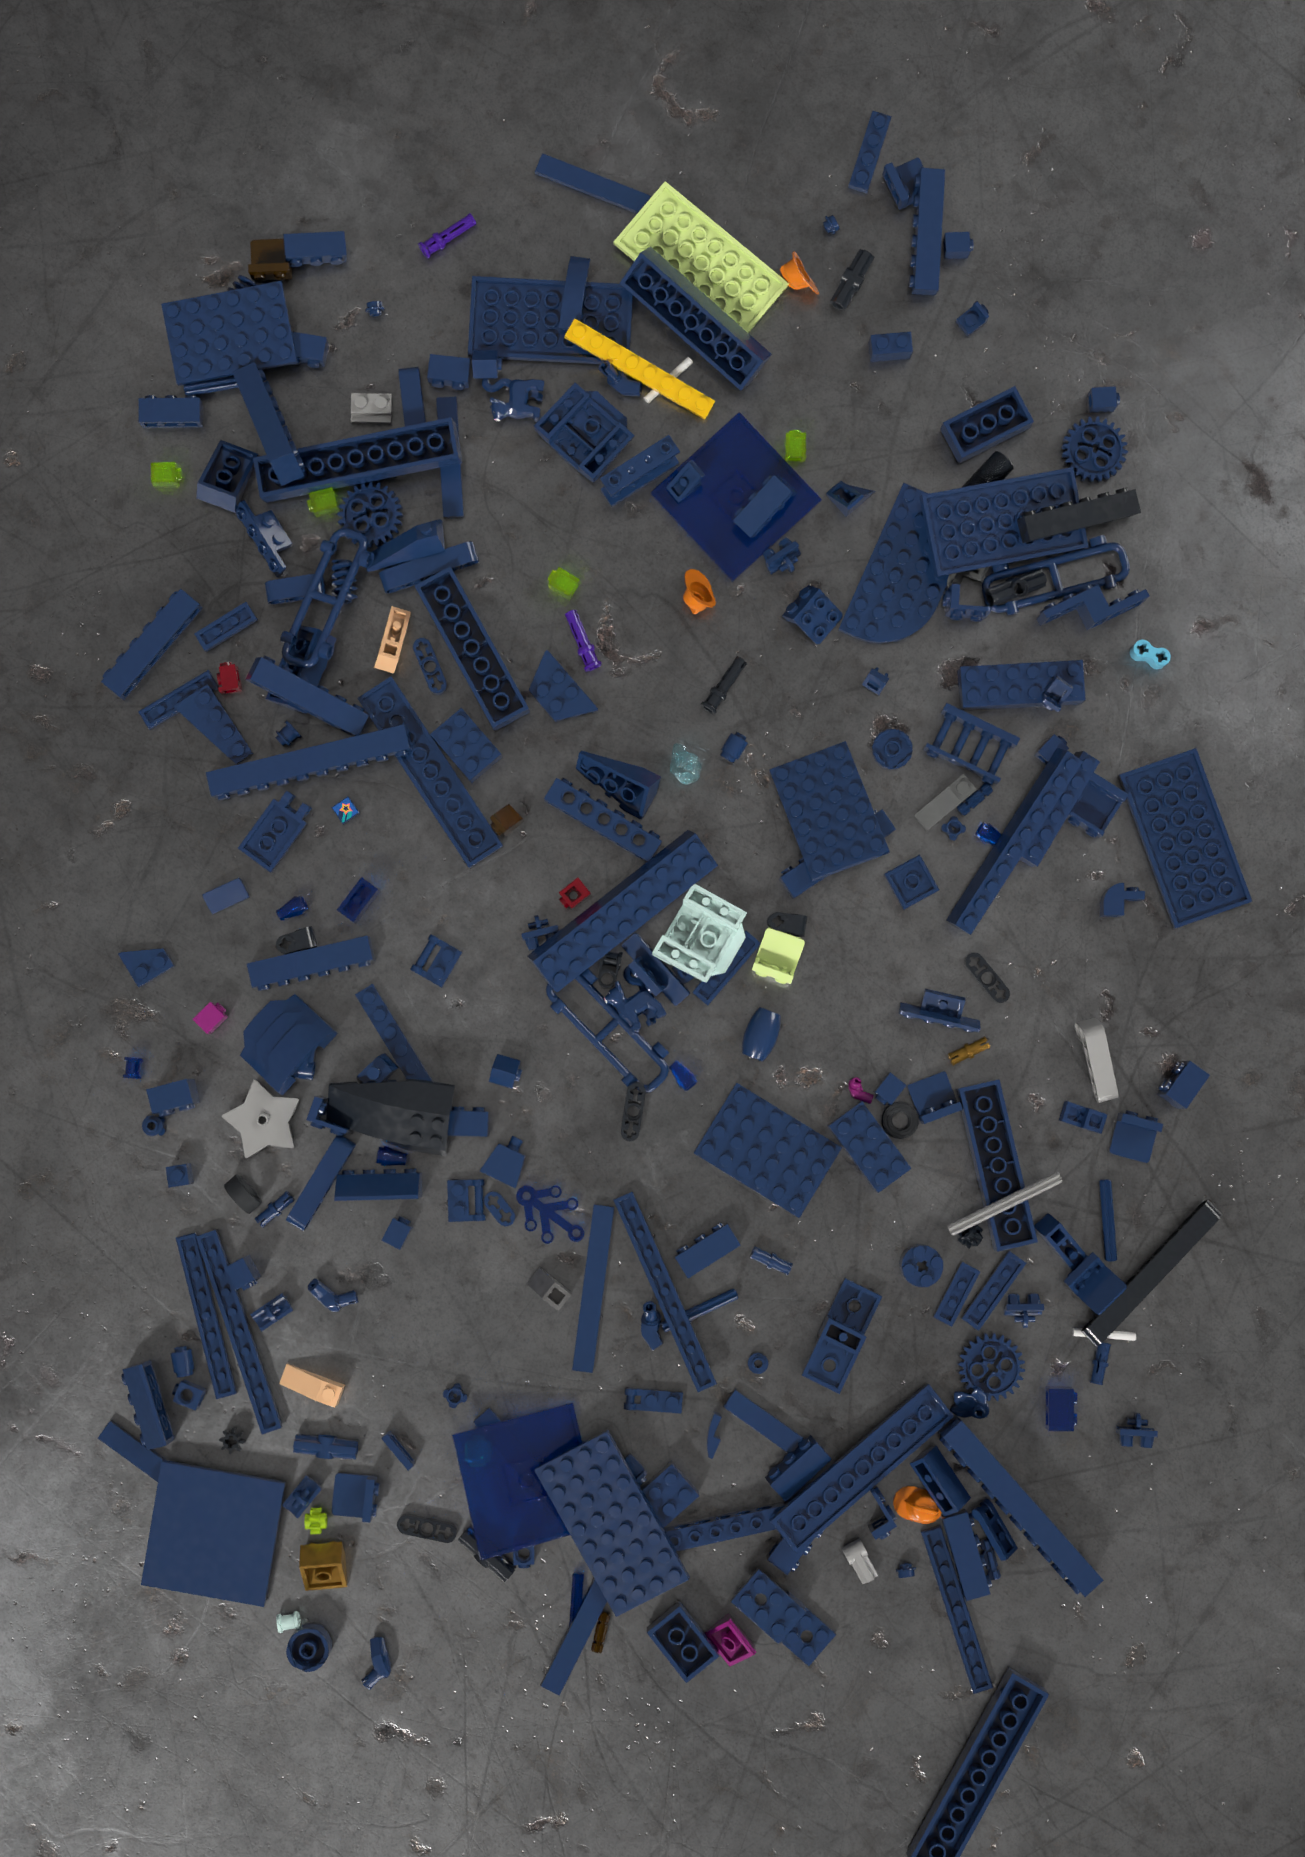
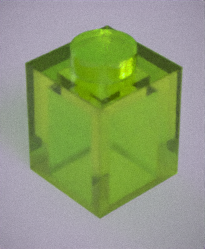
M790 430L789 433H785L784 462H805L806 433H801L800 430Z
M176 462L151 463V483L155 488L180 487L179 481L182 480L183 475L182 469L179 468Z
M332 487L308 493L310 500H307L309 511L313 512L316 517L340 511Z
M560 567L556 571L553 570L547 579L549 581V588L569 601L580 585L579 578Z

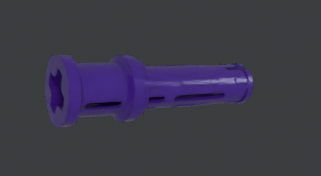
M469 213L466 217L441 233H433L432 237L425 242H419L418 246L423 255L429 259L431 254L439 249L443 250L446 247V243L477 223Z
M571 610L565 614V617L579 648L578 655L582 657L585 664L584 670L586 672L592 671L600 667L602 663L597 659L594 651L596 649L595 646L590 644L578 611Z

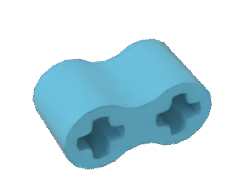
M1147 640L1137 641L1130 648L1129 652L1133 660L1145 661L1153 669L1163 668L1169 663L1171 658L1170 652L1167 649L1155 648ZM1142 647V652L1144 653L1139 654L1138 648ZM1158 655L1161 656V662H1158Z

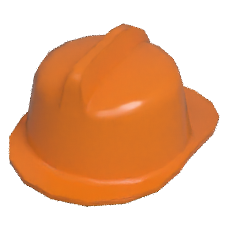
M793 251V258L780 268L784 280L789 283L788 286L792 289L798 290L810 287L816 294H819L815 283L806 272L799 256Z
M687 570L685 573L687 588L684 592L683 600L690 607L691 612L697 614L707 607H714L716 601L709 580L698 570Z
M906 1486L898 1490L894 1496L893 1505L895 1511L899 1516L921 1524H930L941 1516L942 1512L925 1489Z

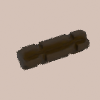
M602 1611L598 1618L599 1622H597L593 1639L595 1641H593L591 1651L595 1653H602L603 1642H605L608 1628L607 1623L610 1619V1613L607 1611Z

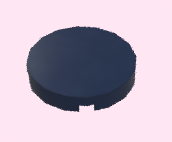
M887 729L879 733L874 739L872 755L876 763L881 767L889 770L899 769L905 766L911 759L913 745L909 736L903 731Z

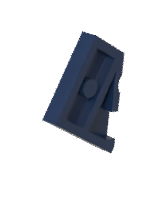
M163 948L118 953L139 988L175 967Z

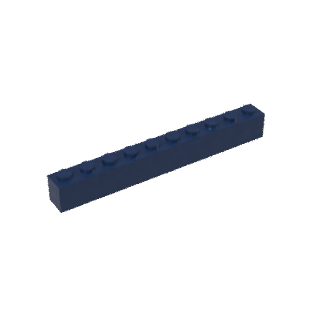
M403 724L206 772L211 796L218 798V800L229 799L231 794L238 793V796L250 793L251 789L257 788L258 791L269 789V785L276 783L277 786L289 784V780L297 779V781L309 779V775L314 774L324 776L334 769L337 772L349 769L348 766L355 764L357 767L365 766L371 760L382 762L388 760V756L392 755L403 757L408 755L409 751H413L408 727Z
M1056 749L946 921L969 935L973 933L1083 763L1082 760L1068 750Z

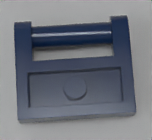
M430 934L427 945L410 970L442 988L463 952ZM435 945H438L441 949L428 971L422 970Z
M485 1179L447 1180L448 1222L486 1221V1214L483 1213V1185H485ZM469 1186H474L475 1214L473 1215L469 1214Z

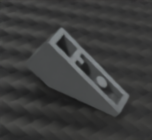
M963 774L917 812L914 817L928 831L977 789Z

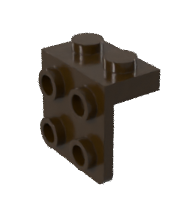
M283 238L251 241V264H248V273L252 281L292 279V266L285 262Z

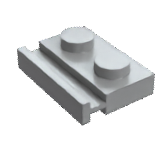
M351 393V424L392 425V394Z

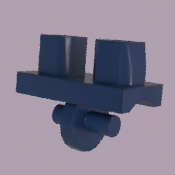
M786 537L779 542V548L781 549L779 552L775 553L772 548L763 552L767 569L771 575L778 570L781 572L785 569H788L790 572L795 571L793 564L798 561L797 557L801 555L798 548L799 544L796 541L792 542Z
M535 915V922L528 923L529 929L537 928V930L521 933L522 939L526 942L529 951L539 947L538 937L545 936L547 941L559 931L558 925L541 928V926L549 925L548 919L540 920L539 916Z
M281 1293L250 1315L262 1332L292 1312L293 1308L284 1294Z
M1009 1294L1004 1308V1316H1014V1322H1021L1022 1328H1028V1322H1035V1316L1029 1315H1042V1311H1044V1304H1041L1039 1294H1028L1026 1296L1027 1304H1020L1018 1294Z
M1135 1413L1133 1419H1126V1424L1133 1425V1427L1116 1426V1433L1119 1434L1121 1446L1133 1447V1436H1140L1139 1446L1152 1448L1154 1437H1158V1431L1154 1430V1428L1141 1427L1148 1426V1420L1141 1419L1140 1413Z
M306 1475L282 1506L298 1519L322 1490V1487Z

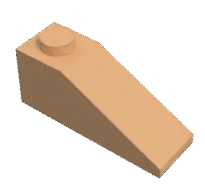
M391 606L374 668L390 673L395 672L411 614L410 611Z
M286 1364L279 1383L306 1397L334 1408L339 1404L345 1384Z

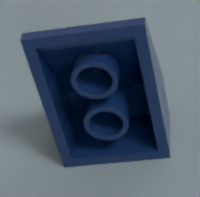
M220 440L197 483L196 498L235 513L254 469L253 458L258 457V453Z

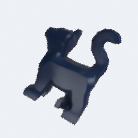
M489 378L482 379V386L488 392L499 391L503 386L509 388L508 403L490 398L492 403L490 408L492 409L495 421H501L506 417L515 419L530 417L535 422L540 420L541 409L528 405V400L533 399L536 403L542 404L543 395L538 391H543L544 389L543 380H510L508 378H501L491 385Z
M627 966L623 971V977L629 984L639 986V991L633 996L625 998L621 984L617 981L615 987L609 990L604 1000L607 1004L616 1007L619 1016L629 1024V1033L632 1036L638 1033L641 1028L637 1016L644 1014L647 1018L646 1024L649 1027L656 1023V1018H663L667 1013L661 1003L645 988L642 980L631 976V968Z

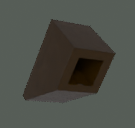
M508 804L490 817L492 821L490 826L499 836L503 834L507 837L524 820Z

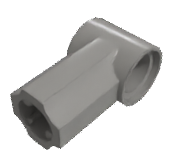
M860 1538L841 1548L862 1584L869 1583L878 1576Z

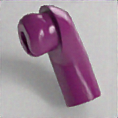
M858 1077L852 1078L848 1083L852 1097L871 1104L874 1095L863 1091L861 1080Z

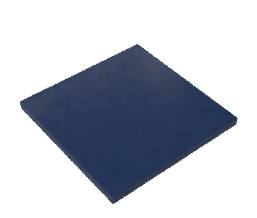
M163 1460L160 1467L141 1585L264 1607L286 1482Z

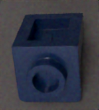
M976 301L955 322L969 337L987 323L989 318L988 309Z
M629 1453L624 1459L638 1485L641 1486L647 1480L645 1477L647 1471Z

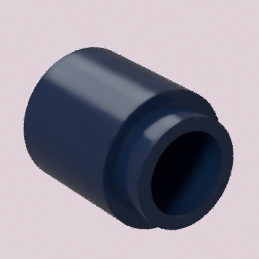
M736 732L735 735L730 733L721 748L720 756L732 763L739 760L748 745L745 741L746 737L739 732Z
M187 1346L174 1348V1352L170 1354L173 1371L176 1373L177 1378L193 1375L195 1367L192 1350L187 1349Z

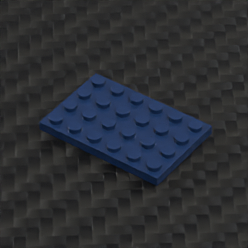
M282 281L161 304L178 386L232 376V371L255 362L258 370L298 363Z
M846 741L769 769L812 882L890 853Z
M736 1083L694 1151V1154L800 1218L842 1147Z

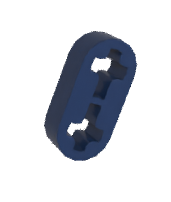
M491 1191L487 1193L484 1198L486 1208L500 1225H512L516 1218L514 1210L499 1192ZM490 1195L493 1197L498 1196L497 1203L500 1208H497L494 1204L489 1205ZM503 1209L505 1213L510 1212L511 1221L508 1222L505 1220L503 1222L501 1220L503 1215L499 1210Z

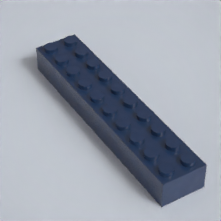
M452 417L298 448V454L305 466L301 468L304 476L282 486L267 455L253 458L259 496L266 503L463 463L457 427Z
M687 830L527 957L548 985L557 993L716 868L718 864L696 833Z
M957 1415L938 1431L941 1435L939 1440L949 1451L952 1449L955 1451L953 1456L963 1467L969 1466L967 1472L977 1483L983 1482L981 1485L983 1490L991 1499L997 1498L995 1503L1006 1515L1010 1512L1011 1516L1009 1519L1020 1531L1023 1528L1026 1530L1023 1535L1034 1547L1040 1546L1037 1548L1039 1553L1048 1563L1053 1561L1051 1566L1063 1579L1067 1577L1065 1582L1077 1595L1081 1592L1086 1597L1104 1581Z
M1008 1667L906 1852L907 1857L961 1856L1049 1696L1044 1687Z

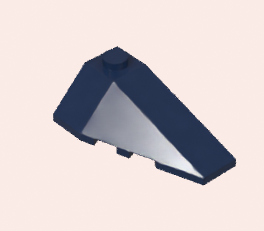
M438 519L416 525L373 550L374 560L371 567L367 568V571L371 572L445 551L442 520Z
M585 751L579 752L576 769L590 782L598 784L606 791L604 793L609 798L612 796L619 802V807L622 810L642 820L657 794L661 776L643 767Z

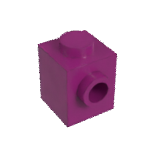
M209 1002L193 1020L206 1034H212L228 1018L225 1014L227 1010L219 1002L216 1004Z

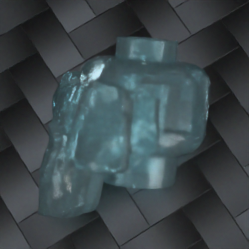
M675 743L672 749L670 772L682 784L688 785L698 781L702 769L698 756L687 752L686 746Z

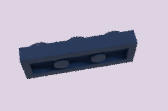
M245 602L194 633L204 651L207 652L258 621L248 603Z
M961 1261L933 1317L952 1327L981 1271Z

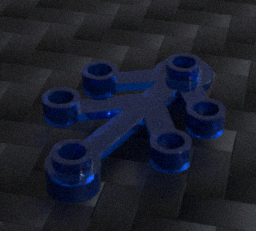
M554 1185L549 1189L535 1190L531 1186H522L517 1191L516 1198L518 1203L524 1206L526 1230L534 1231L537 1228V1222L533 1219L532 1206H534L540 1212L543 1233L541 1240L544 1243L549 1244L554 1239V1235L550 1230L549 1218L568 1232L570 1240L578 1242L583 1239L585 1232L582 1226L572 1225L555 1212L564 1209L575 1210L578 1207V1200L576 1198L544 1204L538 1198L548 1196L558 1198L562 1194L561 1187ZM553 1188L559 1189L560 1192L558 1195L555 1196L552 1194ZM524 1192L530 1193L531 1197L529 1200L523 1198ZM570 1200L576 1202L574 1208L569 1207L568 1202ZM529 1221L534 1222L535 1227L533 1229L527 1227ZM578 1229L580 1236H573V1230ZM546 1233L551 1235L550 1241L544 1240Z

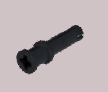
M736 656L716 687L714 686L710 689L711 693L704 702H701L702 708L713 715L717 713L716 709L722 700H726V693L747 665L744 659Z

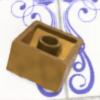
M332 1541L329 1543L300 1545L299 1568L305 1591L347 1587L346 1559L342 1542Z

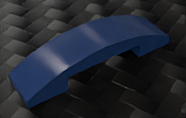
M570 256L559 329L568 330L574 318L581 322L590 258Z

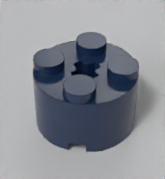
M916 1244L906 1248L899 1260L902 1276L909 1283L917 1287H929L935 1284L943 1272V1260L940 1254L925 1244ZM924 1260L925 1268H921L918 1271L919 1267L917 1266V1263H922Z
M320 1624L302 1625L293 1633L286 1649L288 1661L293 1667L304 1672H312L319 1669L331 1652V1637ZM307 1644L313 1647L312 1651L310 1648H305Z

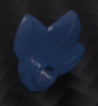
M976 1387L971 1394L954 1392L956 1405L950 1408L953 1414L962 1418L972 1416L977 1419H983L989 1415L990 1408L986 1402L987 1395L980 1388Z

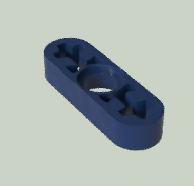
M419 638L413 644L414 653L430 691L433 694L441 695L447 690L446 679L431 643L426 638ZM420 643L428 645V647L425 648L428 657L424 658L422 651H417V649L420 648ZM428 661H433L436 664V668L432 672H428L424 668L425 663ZM436 675L440 683L443 682L440 690L432 687L435 685L433 677L428 679V676Z

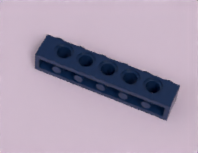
M555 779L544 797L545 802L643 861L647 862L654 857L662 844L657 833L651 830L649 833L641 829L643 825L635 820L629 822L624 819L625 815L616 809L614 812L606 808L608 804L600 799L596 801L589 797L591 794L581 788L579 791L572 787L573 783L567 779ZM567 793L575 796V800L572 803L564 802L563 797ZM590 804L592 811L589 814H584L581 811L582 805ZM600 815H608L610 821L607 824L599 823L598 818ZM618 825H625L628 830L626 834L619 835L616 832V827ZM637 835L643 836L645 838L644 844L640 846L634 844V837Z
M782 1501L663 1529L675 1551H681L775 1530L776 1528L769 1519L785 1505Z

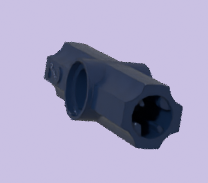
M296 1434L293 1453L315 1455V1457L322 1459H333L336 1457L356 1460L359 1445L356 1440L338 1439L332 1435L312 1436Z

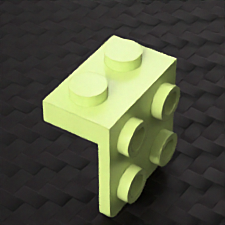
M768 927L763 936L752 970L756 971L755 973L759 976H770L779 983L791 984L805 944L804 939Z

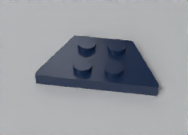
M546 650L529 688L532 696L555 722L598 711L596 705L552 654Z

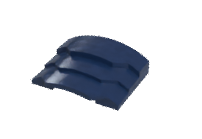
M576 382L534 425L535 431L564 460L593 483L635 437L627 428L626 416L611 405L598 391H585Z
M294 994L287 1000L270 1001L253 1018L243 1031L245 1047L240 1056L279 1094L284 1095L296 1081L292 1076L318 1046L325 1049L338 1033L302 999Z

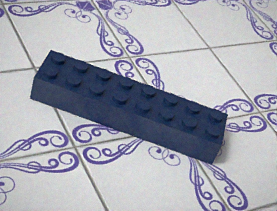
M651 246L640 252L620 282L625 289L740 391L753 381L772 355Z
M451 566L416 584V591L494 732L530 713L529 707Z
M1000 1079L956 1088L958 1100L963 1108L961 1110L984 1207L1025 1188ZM1028 1199L987 1219L993 1249L997 1252L1038 1243Z

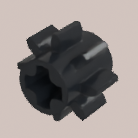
M974 1225L958 1233L960 1236L958 1241L968 1249L971 1246H978L983 1239L981 1234L983 1229L978 1225Z
M233 1427L229 1433L225 1429L223 1431L225 1437L219 1439L224 1445L221 1450L226 1448L229 1450V1454H232L236 1448L240 1452L242 1450L240 1444L246 1442L241 1436L243 1431L237 1432L236 1428ZM231 1436H233V1440H237L233 1445L231 1441H228Z

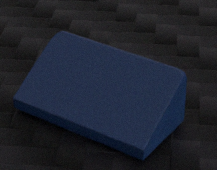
M241 878L234 879L202 894L212 914L250 897Z

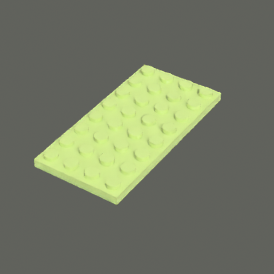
M666 181L614 241V245L633 261L636 260L640 252L651 246L748 333L789 285L787 281Z

